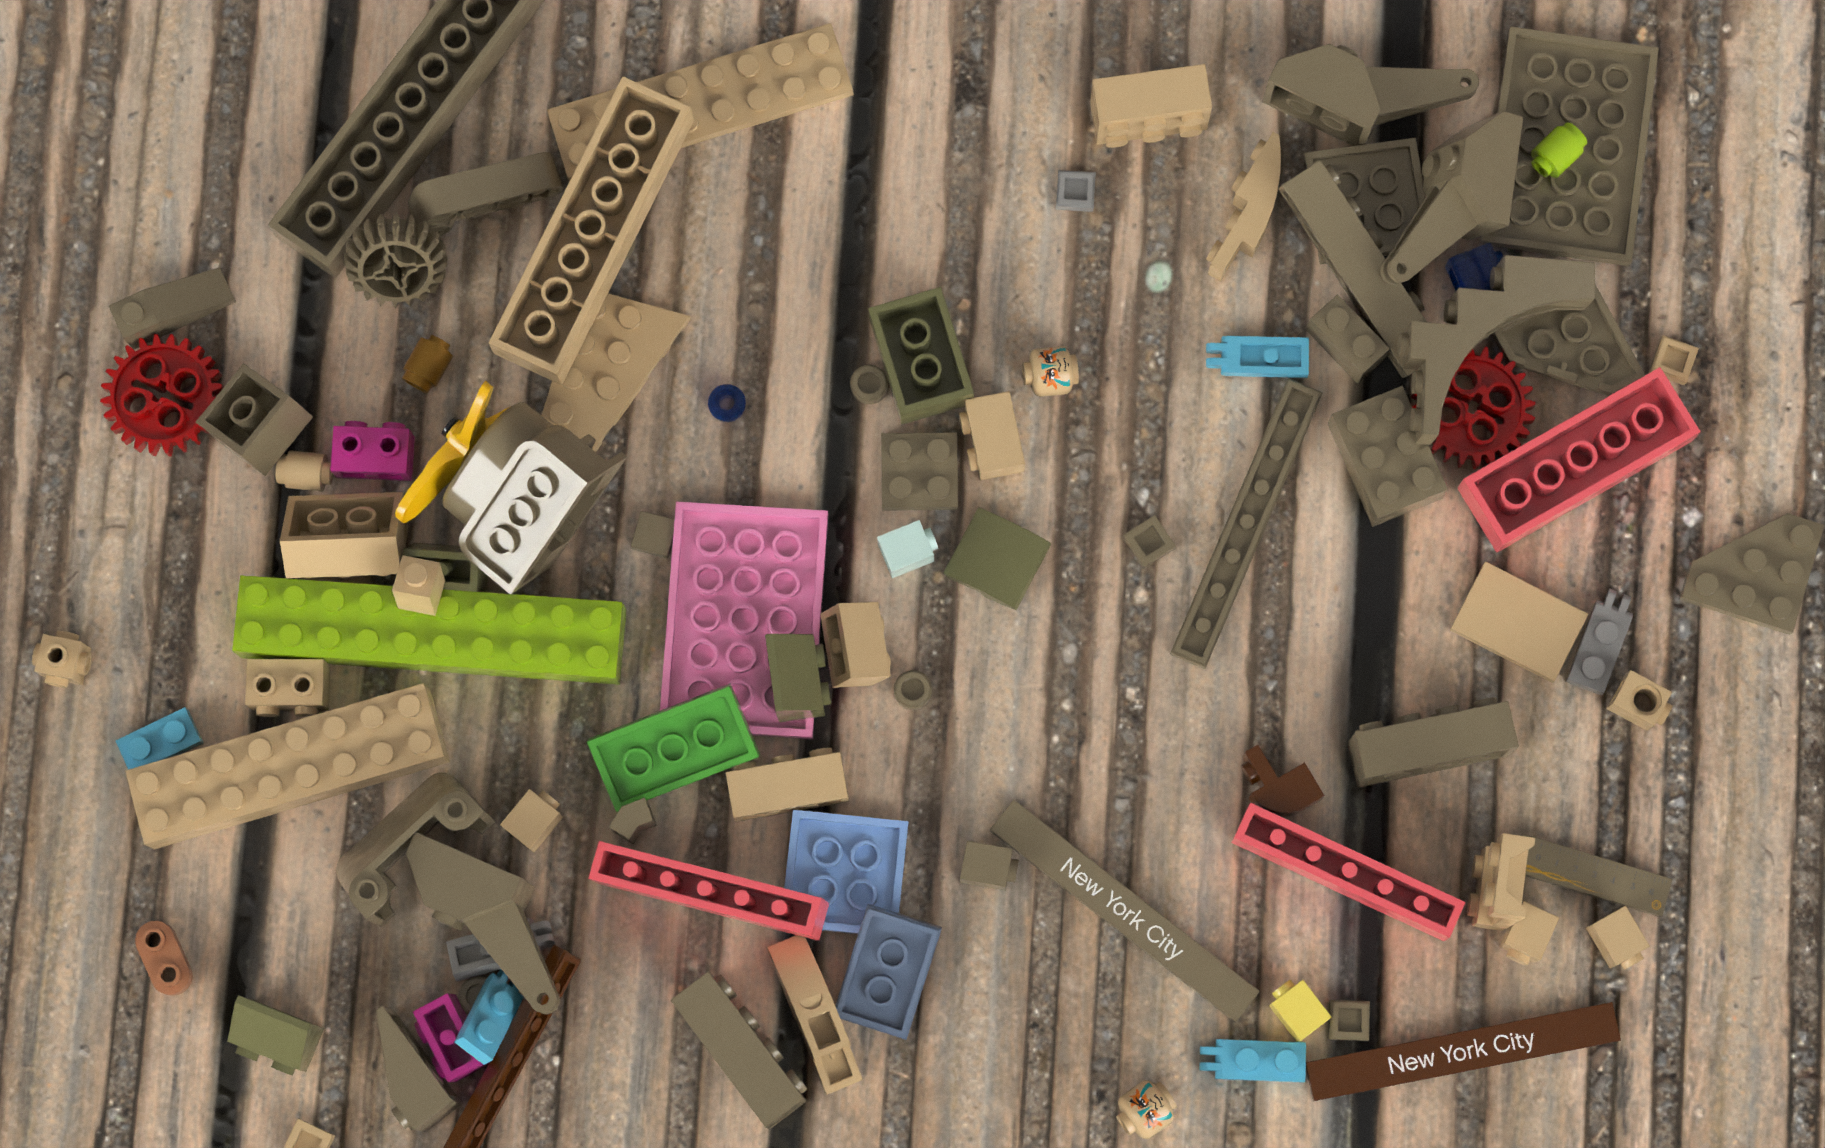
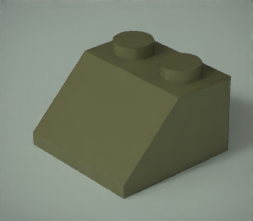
M766 634L775 711L779 722L825 716L824 706L831 705L828 682L821 683L819 668L826 667L823 644L815 645L813 634Z
M238 995L234 1005L227 1042L238 1046L236 1054L254 1061L258 1060L259 1055L274 1060L272 1068L293 1076L295 1069L307 1072L324 1028Z

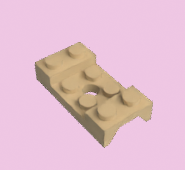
M1503 833L1497 838V843L1491 842L1490 846H1486L1481 850V855H1474L1472 878H1478L1476 893L1469 894L1467 904V916L1473 917L1472 927L1503 931L1526 918V909L1522 906L1528 850L1535 845V838Z

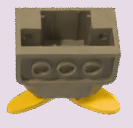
M484 381L465 419L461 421L458 417H454L444 427L441 434L448 439L447 442L428 461L422 473L408 489L398 504L395 517L402 523L409 522L422 512L442 489L448 485L442 502L444 508L465 525L459 536V546L462 553L511 595L553 566L627 456L620 452L610 460H604L592 450L596 440L590 434L579 439L567 428L560 425H552L524 402L516 403L489 418H485L493 386Z

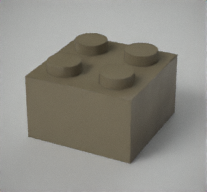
M243 363L196 423L218 442L266 476L313 416L288 394Z

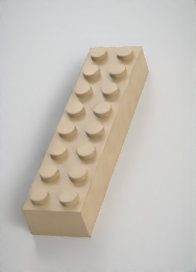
M622 76L488 343L495 355L558 384H563L694 122L690 106Z
M424 683L125 770L144 845L155 850L450 763L431 690Z

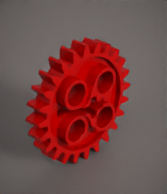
M154 334L153 345H148L143 338H139V350L135 351L132 347L125 346L128 357L123 359L115 356L114 360L119 365V368L117 370L106 369L105 371L113 380L110 383L101 384V387L110 393V396L100 399V402L105 407H111L103 416L108 421H116L110 429L115 434L124 432L121 441L126 445L135 440L134 449L140 453L147 445L149 453L155 457L160 447H163L164 452L169 457L172 456L173 448L176 445L186 453V441L191 439L195 444L200 445L201 441L198 433L202 431L209 434L196 421L216 398V395L224 388L222 384L214 383L222 377V373L218 369L210 370L216 362L211 356L203 358L205 350L200 345L191 351L192 342L188 338H185L179 346L177 338L173 334L169 335L166 344L163 343L158 334ZM162 364L159 376L152 379L146 378V372L150 366ZM195 378L196 386L192 391L188 393L180 392V386L184 380ZM139 381L160 393L168 391L175 399L192 403L193 408L190 410L165 397L158 399L148 390L133 387V383ZM146 398L143 410L137 413L130 411L131 404L135 399ZM171 412H180L179 422L173 427H165L164 421L166 416Z
M1484 347L1479 356L1475 355L1473 349L1464 358L1452 378L1448 392L1454 398L1446 397L1442 408L1452 409L1456 414L1457 420L1453 423L1441 420L1439 435L1433 441L1434 444L1431 448L1432 454L1440 449L1445 451L1443 456L1444 463L1449 461L1452 456L1457 457L1458 468L1463 466L1466 459H1470L1475 470L1478 469L1481 459L1484 458L1487 465L1495 461V454L1500 458L1508 454L1507 447L1512 450L1517 449L1521 446V443L1516 437L1526 439L1530 434L1529 430L1523 425H1530L1535 420L1534 416L1525 413V411L1533 409L1536 405L1535 401L1525 399L1532 392L1533 387H1521L1520 385L1526 373L1514 375L1511 372L1515 367V361H1511L1505 366L1501 364L1502 352H1499L1494 359L1488 358V347ZM1458 375L1468 376L1473 381L1474 388L1470 390L1459 388L1455 382V377ZM1493 392L1502 393L1506 397L1508 405L1505 407L1494 406L1489 399V394ZM1412 394L1411 398L1417 401V394ZM1471 401L1478 403L1477 411L1474 414L1467 411ZM1492 417L1501 418L1503 424H1498ZM1475 425L1487 427L1491 438L1488 440L1477 439L1472 432V427Z

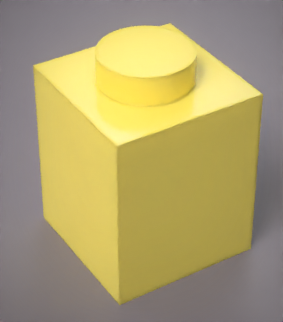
M1289 980L1272 993L1276 1000L1269 1007L1296 1042L1302 1041L1332 1018L1304 980L1296 985Z

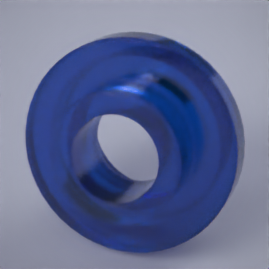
M723 384L711 392L708 399V407L710 413L717 420L732 422L740 418L744 413L746 399L738 387L731 384ZM725 398H730L734 401V406L729 410H724L720 407L721 401Z

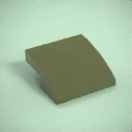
M978 507L943 574L955 582L979 591L990 600L1017 610L1051 543L1009 520Z

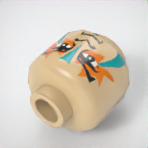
M1064 346L1033 349L1029 356V362L1022 363L1024 385H1031L1032 391L1039 397L1068 394L1073 384H1078L1079 380L1076 355H1070L1068 349Z
M1144 1080L1120 1096L1118 1105L1121 1113L1116 1118L1129 1136L1135 1132L1143 1139H1150L1173 1122V1110L1177 1108V1105L1161 1082L1154 1084L1151 1081Z

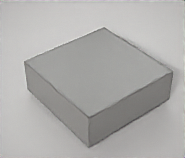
M1058 170L1056 210L1093 212L1096 172Z

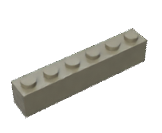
M1321 160L1284 183L1278 190L1366 324L1390 348L1387 356L1401 377H1407L1416 369L1403 368V356H1398L1397 354L1398 337L1400 333H1404L1411 321L1427 322L1421 314L1425 310L1424 306L1413 291L1407 293L1402 283L1390 285L1383 280L1380 269L1386 259L1379 250L1383 247L1380 238L1372 228L1366 230L1358 217L1362 215V212L1351 196L1345 198L1338 188L1341 180L1330 164L1324 166Z

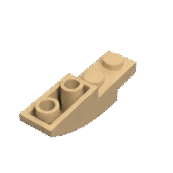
M1272 132L1267 142L1260 139L1250 156V159L1255 162L1248 173L1243 170L1239 173L1231 188L1232 191L1236 192L1232 205L1243 211L1241 212L1236 209L1225 227V229L1230 231L1223 243L1217 240L1206 258L1207 261L1211 262L1208 275L1220 282L1239 250L1253 258L1269 224L1281 173L1280 137L1275 132Z
M794 935L767 946L766 948L793 1017L798 1023L824 1093L828 1095L862 1081V1076L850 1048V1041L806 938Z

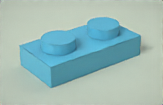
M186 707L116 740L128 770L180 755L204 743Z

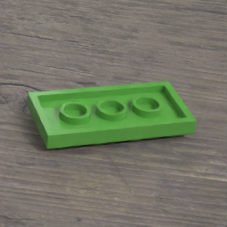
M731 683L587 740L588 747L616 812L626 804L642 798L646 800L652 799L755 759L760 755Z

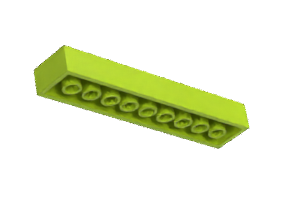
M240 575L232 651L240 658L324 659L328 664L620 685L626 622V608L623 602L443 589L436 615L433 616L398 609L392 592L393 586Z

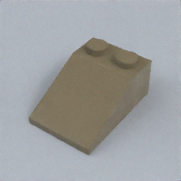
M381 1006L376 1010L390 1098L396 1105L392 1109V1113L405 1129L409 1127L411 1130L426 1132L463 1103L445 1078L442 1079L439 1076L431 1059L395 1010Z

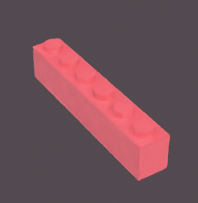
M1252 803L1247 807L1231 842L1442 941L1450 938L1466 903Z
M602 841L598 842L588 878L601 885L818 941L820 940L829 907V902L821 897Z

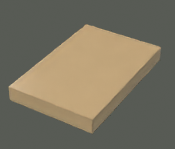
M1485 561L1450 631L1554 683L1589 614Z

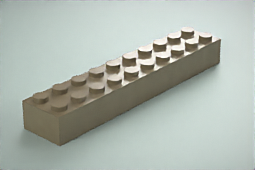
M437 0L269 222L268 226L274 235L328 274L337 278L346 266L344 264L346 244L349 238L353 237L355 228H364L366 219L377 222L379 215L385 214L545 0Z

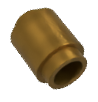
M430 335L429 339L420 337L403 367L405 373L402 380L428 394L432 387H437L453 358V354L448 351L451 345L434 335Z

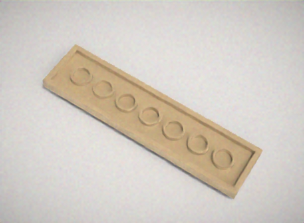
M831 23L637 82L691 107L694 122L681 148L854 95ZM616 89L547 109L569 182Z

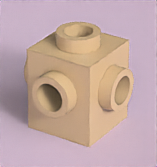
M57 630L55 636L43 634L41 643L35 645L32 655V664L35 666L34 672L45 678V684L61 688H67L68 683L83 685L84 677L88 674L91 667L92 655L90 653L91 648L78 641L79 635ZM62 650L63 658L57 662L59 652Z

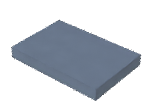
M867 904L835 1005L840 1019L907 1040L942 927Z

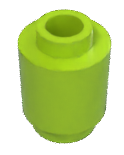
M1566 122L1563 126H1556L1531 150L1533 158L1531 164L1543 177L1551 176L1558 178L1583 154V147L1587 145V139L1572 123Z

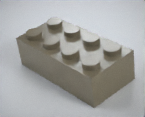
M1491 697L1473 702L1474 706L1469 707L1467 710L1459 711L1458 705H1452L1435 710L1436 714L1428 718L1421 719L1420 713H1413L1398 717V722L1383 727L1382 721L1360 725L1359 730L1355 731L1347 743L1357 788L1508 757L1519 747L1509 702L1497 703L1496 697Z
M708 971L672 998L671 1002L763 1125L770 1130L807 1102L802 1095L807 1090V1087L793 1069L787 1073L778 1063L784 1058L768 1037L763 1041L759 1038L755 1031L761 1026L745 1006L738 1010L732 1002V999L737 994L721 974L714 978Z

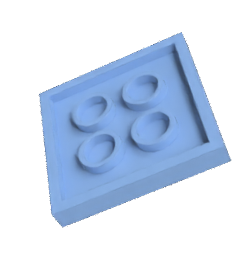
M793 810L784 888L821 897L829 902L822 931L858 934L867 904L899 913L909 822Z

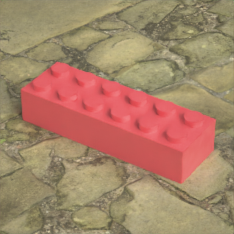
M1659 367L1467 476L1461 481L1457 489L1494 550L1498 553L1691 443L1701 431L1663 370Z

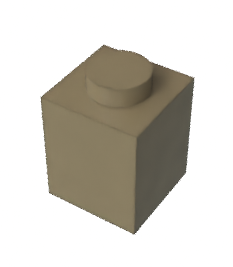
M967 841L960 883L1006 891L1007 881L1015 883L1019 860L1012 859L1013 849Z

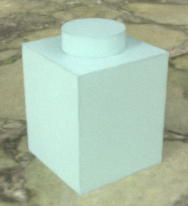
M920 520L877 537L878 546L892 578L934 562L933 551L938 549V545L931 528L923 529Z

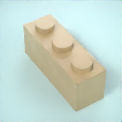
M821 748L810 751V757L795 760L794 755L789 754L771 758L772 764L757 766L756 761H748L734 766V771L726 772V778L735 822L790 813L793 810H807L849 802L841 753H833L832 748Z

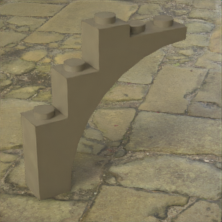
M1504 255L1497 266L1491 270V290L1458 288L1450 300H1446L1444 322L1449 324L1411 321L1404 333L1399 334L1397 354L1398 356H1403L1404 369L1418 370L1413 372L1411 380L1412 394H1417L1416 408L1412 409L1410 416V430L1416 431L1415 444L1431 445L1438 437L1442 407L1452 378L1464 358L1478 343L1501 327L1527 316L1555 310H1585L1595 299V262Z

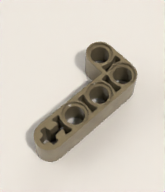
M542 152L426 180L413 189L408 206L416 224L426 220L428 230L437 229L440 237L452 229L455 221L545 200L559 194L563 190V185L552 154Z

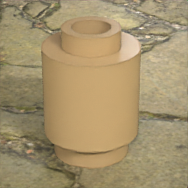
M290 450L288 454H283L276 462V482L285 484V487L290 489L323 492L326 485L332 484L334 474L330 471L331 462H328L327 454Z

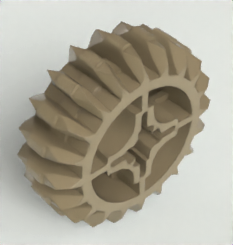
M395 212L392 219H386L380 214L377 222L366 219L364 228L356 227L353 237L349 238L346 244V253L344 254L346 275L348 281H353L355 292L364 291L366 301L377 297L380 306L385 301H390L396 309L399 302L405 301L411 307L414 298L425 302L428 293L436 294L438 283H443L445 267H447L446 247L443 240H439L437 229L428 230L426 220L416 224L412 214L406 220L400 219L397 212Z

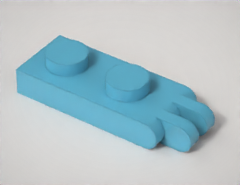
M1221 337V343L1206 344V353L1221 354V358H1207L1206 367L1221 369V375L1308 378L1309 338Z
M500 969L497 975L492 973L485 980L454 1041L483 1065L493 1060L524 998L512 981L509 984L507 983L509 978L502 969Z
M1216 1039L1215 1047H1200V1055L1215 1056V1063L1199 1062V1070L1215 1071V1079L1305 1082L1306 1043Z

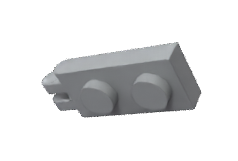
M1610 588L1604 602L1596 600L1565 681L1601 696L1606 690L1633 618V613L1627 611L1631 596L1624 594L1619 606H1612L1617 591Z
M527 918L540 951L552 947L555 941L553 935L549 934L552 931L550 922L540 921L534 923L533 919ZM473 934L446 941L452 973L456 982L501 969Z

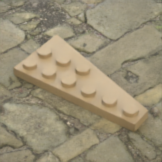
M608 293L563 384L552 381L541 416L552 425H560L567 428L579 439L590 434L596 440L592 450L597 452L613 425L617 424L649 379L648 376L658 362L670 350L671 344L678 334L690 322V316Z

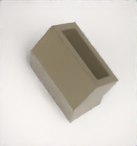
M642 798L622 806L609 825V828L623 839L634 844L642 831L655 827L657 824L648 801Z

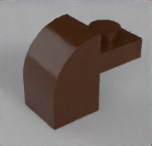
M1259 745L1244 752L1242 758L1245 763L1241 764L1242 771L1251 785L1258 783L1260 787L1249 796L1253 804L1278 816L1288 817L1302 812L1321 801L1325 796L1305 762L1284 775L1277 777Z

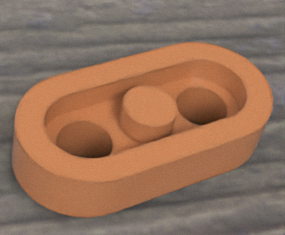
M150 921L142 925L136 934L135 944L153 986L156 990L166 995L175 996L182 994L189 988L193 974L175 931L171 926L160 921ZM154 933H158L161 938L160 943L156 947H151L149 945V937ZM169 968H173L176 971V977L172 982H166L164 979V973Z

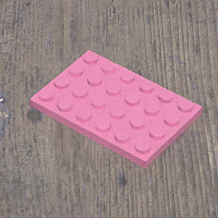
M676 502L660 711L731 683L752 736L813 739L814 718L779 722L775 711L765 635L813 634L815 645L819 644L828 511Z

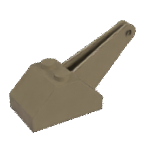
M1326 44L1279 59L1268 79L1263 103L1352 146L1367 144L1375 125L1470 99L1476 93L1479 86V78L1470 69L1366 67L1364 61L1358 58L1357 53L1352 49L1342 45L1335 47L1331 44ZM1461 82H1466L1469 86L1464 87L1461 85Z
M1505 111L1463 128L1427 154L1422 167V175L1424 177L1422 190L1426 197L1393 250L1381 265V276L1387 284L1397 285L1408 281L1461 238L1472 240L1509 226L1523 122L1522 116Z
M415 832L406 851V856L424 905L434 910L432 918L462 931L465 924L535 1011L541 1014H551L556 1011L560 1004V997L524 913V909H526L535 887L521 877ZM548 995V1002L542 1005V996Z

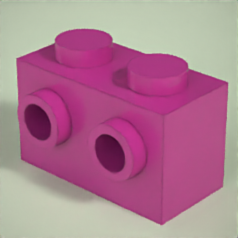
M346 421L344 426H333L330 471L336 478L412 481L415 436L410 429H405L404 424L385 422L382 424V428L367 427L368 424L361 421Z
M447 993L413 1011L417 1020L414 1023L415 1029L424 1044L428 1042L435 1055L431 1058L432 1063L442 1079L446 1077L448 1082H457L489 1065V1063L483 1065L454 1042L467 1018L456 994Z

